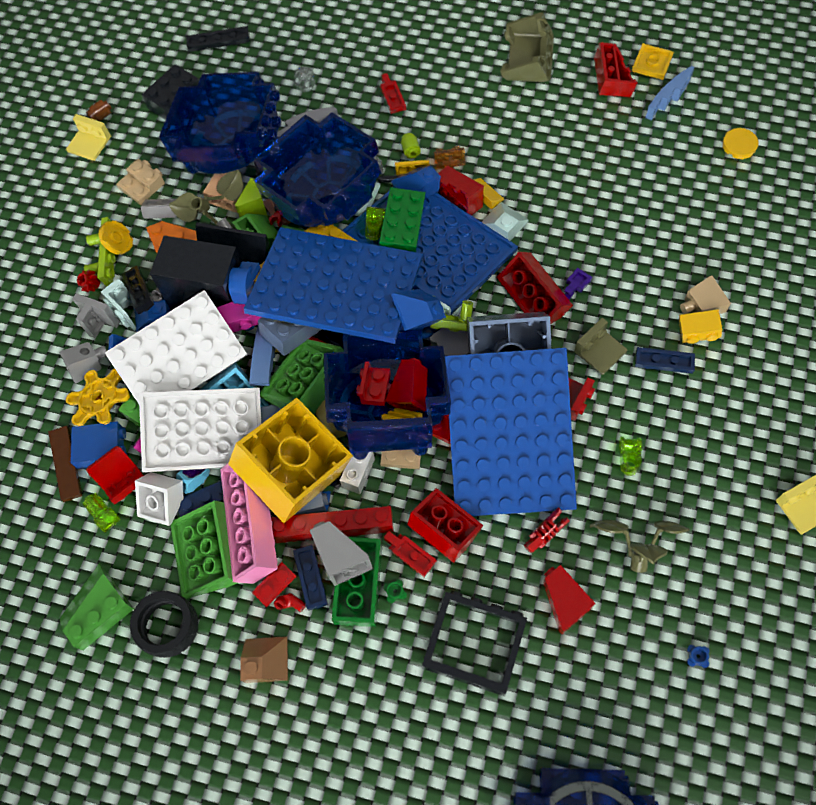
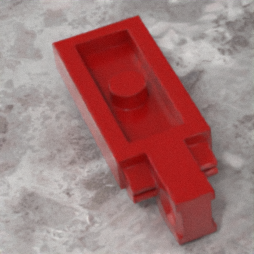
M388 73L381 74L383 84H380L390 113L393 114L406 110V104L397 82L391 81Z
M388 531L384 536V540L391 545L389 550L424 578L437 562L434 557L405 535L402 536L400 534L396 537Z

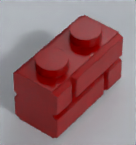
M281 562L278 565V569L270 573L252 593L268 607L297 576Z

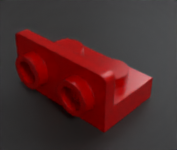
M365 361L364 368H361L360 371L361 385L358 384L357 396L360 397L361 404L385 406L391 375L390 369L372 368L370 362Z

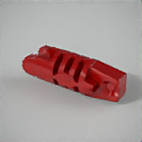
M559 507L529 535L531 538L523 545L528 552L533 553L538 547L542 549L570 522L565 517L556 525L553 523L562 513Z

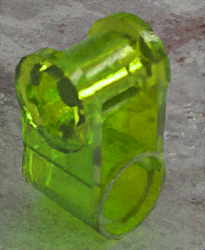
M367 206L365 236L369 240L380 238L385 208Z
M620 437V469L627 476L635 475L642 463L641 437L637 439ZM627 462H632L635 466H629Z

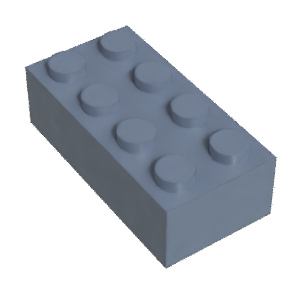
M264 317L258 319L260 335L283 356L322 330Z

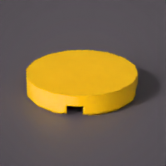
M735 128L726 133L722 141V147L727 154L733 155V158L746 159L756 152L758 138L750 130Z
M107 221L99 228L100 242L109 252L122 255L127 253L133 246V238L129 235L130 231L122 223Z

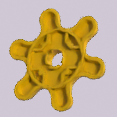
M115 368L105 378H99L95 370H90L84 376L85 387L79 392L69 393L65 400L69 405L79 406L78 411L71 419L72 423L76 426H83L92 416H96L100 424L106 425L110 423L112 419L110 410L113 405L118 402H126L130 398V392L127 388H117L122 378ZM99 395H101V398H102V399L96 400V398H97Z

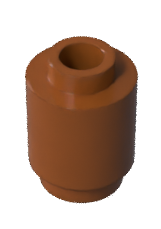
M100 99L88 108L86 114L90 119L100 122L111 114L110 110L112 108L106 100L102 101Z

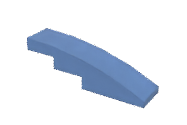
M693 66L679 73L662 88L648 107L647 119L652 120L658 109L665 111L671 99L678 102L692 77Z
M259 325L254 341L249 383L250 386H270L276 348L260 335Z

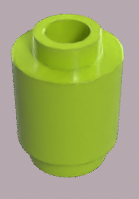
M412 133L404 134L401 138L404 155L409 159L416 158L421 153L417 137Z

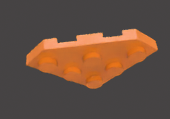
M164 221L146 227L156 253L159 250L163 236L197 241L195 230Z

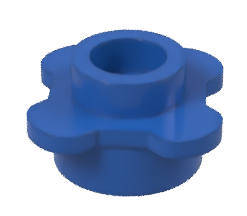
M688 646V665L691 667L697 665L707 668L709 666V649L706 646Z

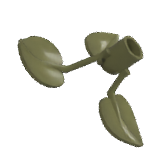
M233 170L219 180L217 191L222 194L221 196H205L203 199L193 193H184L175 201L169 203L171 210L178 218L186 222L194 221L198 216V212H200L216 224L218 221L207 213L210 209L208 201L224 199V197L229 201L237 200L244 189L241 172Z
M600 520L590 525V528L595 527L608 533H623L626 536L629 550L628 556L631 557L630 569L640 573L647 572L648 561L654 564L659 558L667 555V549L655 545L661 532L679 534L690 530V528L675 522L656 521L654 522V527L658 529L651 544L631 543L629 531L627 530L629 526L622 522Z

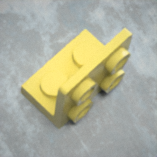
M76 114L73 120L78 132L66 150L69 153L95 161L111 135L105 123Z
M816 475L784 492L776 499L778 505L800 534H804L816 527Z

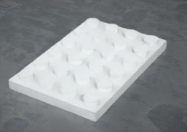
M205 290L105 352L138 404L139 393L194 390L247 356V353Z
M260 388L139 393L142 473L223 468L229 463L235 444L261 425Z

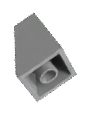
M330 521L326 523L319 522L313 526V529H310L324 567L334 586L373 569L368 555Z

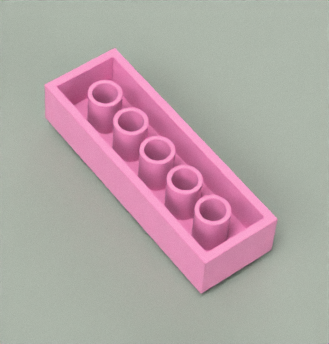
M227 464L220 471L233 582L254 584L278 569L270 508Z

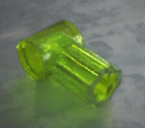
M97 493L89 495L84 499V507L93 516V521L104 533L121 520Z

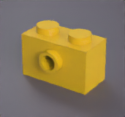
M719 309L679 315L682 343L694 344L698 341H715L721 338L723 329Z

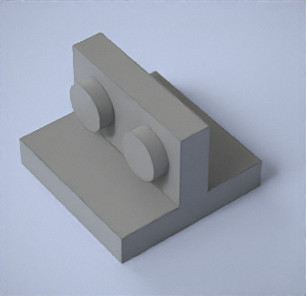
M77 293L74 295L72 300L80 309L76 320L90 337L96 338L104 324L115 328L118 327L120 321L108 304Z

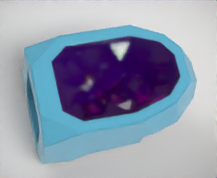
M210 469L180 470L176 474V479L183 481V492L185 494L193 492L198 486L203 484L204 480L209 476Z

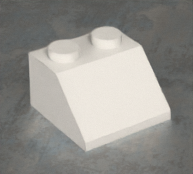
M153 472L135 480L137 517L168 526L171 525L183 500V481Z

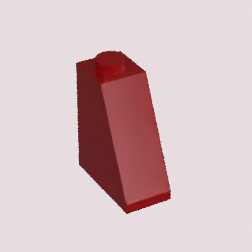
M416 358L401 360L385 400L392 407L425 412L428 369L421 364L420 360Z
M560 565L556 569L554 566L551 567L544 574L546 578L543 584L558 630L563 635L589 612L596 603Z

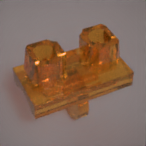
M455 146L449 150L436 149L434 152L435 169H442L446 166L454 169L455 166L466 165L464 147Z

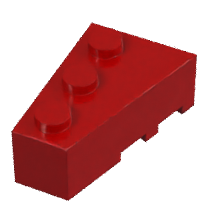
M600 42L595 53L594 62L599 95L631 97L637 81L630 75L631 70L625 66L623 62L624 57L615 43Z
M446 166L438 172L441 176L438 193L471 216L483 207L484 185L450 166Z

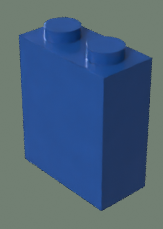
M118 421L110 422L106 425L92 424L72 427L71 464L77 469H86L115 446H120L126 453L124 439H126L125 428Z

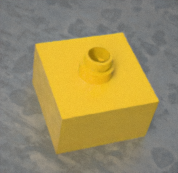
M295 398L235 444L228 465L273 513L285 523L341 476L353 455L298 398Z

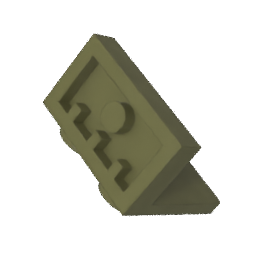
M601 318L577 341L574 350L578 356L601 375H604L627 353V348L607 333L606 327L608 322L604 318Z

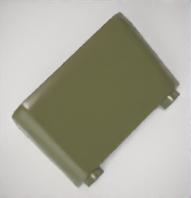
M543 12L506 23L504 36L506 41L510 43L509 63H504L500 69L501 76L506 80L550 81L554 37Z

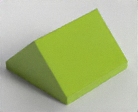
M250 178L235 204L238 215L242 217L247 213L266 215L268 218L255 180Z

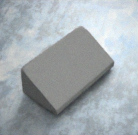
M176 199L145 200L141 205L143 218L177 217L169 206V203Z

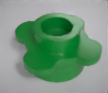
M396 580V582L384 585V591L387 592V601L389 603H394L398 599L404 600L407 597V593L403 589L404 584L402 580Z

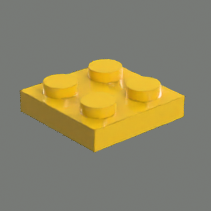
M642 43L632 72L664 80L674 52Z

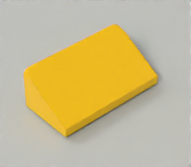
M429 160L395 162L396 175H404L419 167L429 166Z
M481 178L474 179L484 185L483 203L491 210L504 200Z

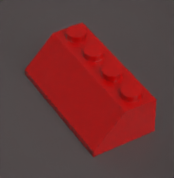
M519 251L497 276V279L524 313L545 312L550 316V324L562 318L573 306L530 252Z

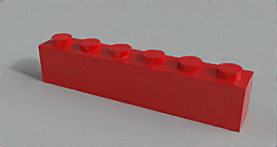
M391 506L293 515L285 523L278 517H271L275 543L313 540L310 529H313V526L319 522L326 523L329 521L347 537L387 533L388 531L394 532Z

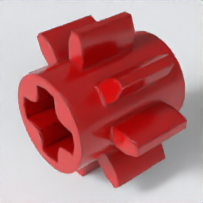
M83 270L78 275L77 284L82 287L81 291L94 292L99 287L100 280L95 275L96 271Z

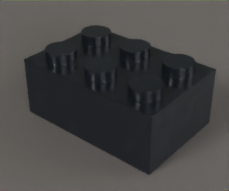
M174 64L141 95L148 109L171 123L203 93L197 77Z

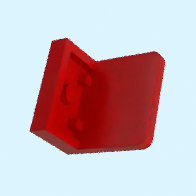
M569 378L571 420L576 421L579 414L583 415L587 404H585L587 398L591 399L595 392V388H593L595 380L587 378L586 382L581 384Z
M120 446L112 448L86 469L87 473L105 491L114 505L134 491L135 480L144 476Z

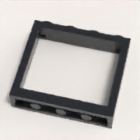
M457 591L445 592L424 657L422 669L505 697L527 618L523 617L524 614L519 611L511 610V612H508L497 604L489 606L483 604L481 599L471 597V599L462 597L463 594ZM449 602L519 624L502 684L431 660Z

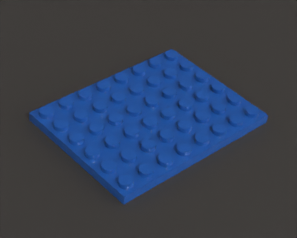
M389 191L342 231L358 242L379 245ZM438 193L425 198L416 251L417 253H422V261L413 289H421L435 296L451 308L452 315L462 305V301L467 300L517 252L518 246Z
M280 227L243 308L244 314L395 344L402 322L391 294L413 290L422 261V253Z
M567 348L445 356L454 502L471 516L554 511L558 507L561 510L577 509Z

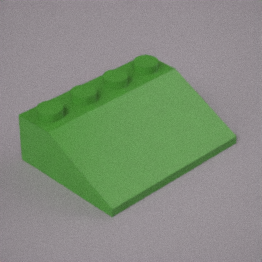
M307 339L289 353L270 378V386H264L261 390L260 397L281 409L295 398H298L314 415L345 372L351 360L340 346Z
M214 500L173 520L171 531L181 595L185 599L238 584L233 582L224 502Z

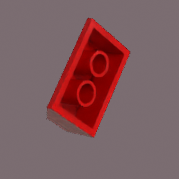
M437 488L411 512L407 523L410 528L453 563L466 551L483 528V524Z

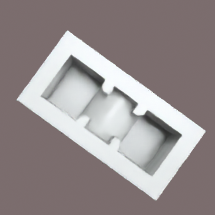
M355 445L351 453L353 457L344 469L340 483L342 488L361 494L375 458L373 451Z

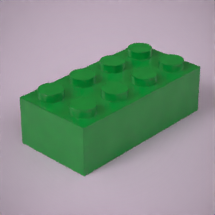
M390 187L379 246L411 252L417 251L426 192Z
M348 537L368 555L373 569L335 586L331 621L334 625L376 627L382 541L376 538Z

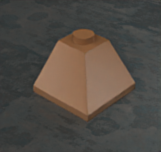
M288 637L245 639L241 655L240 681L244 683L288 681Z

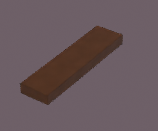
M64 426L48 431L61 501L66 502L83 496L78 470L71 464V435L69 427Z

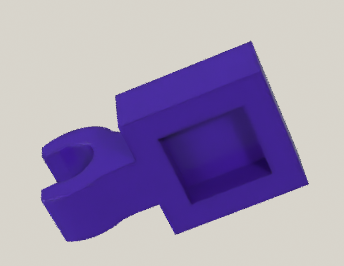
M577 268L566 281L568 286L564 290L565 296L570 300L576 290L581 293L592 281V276Z

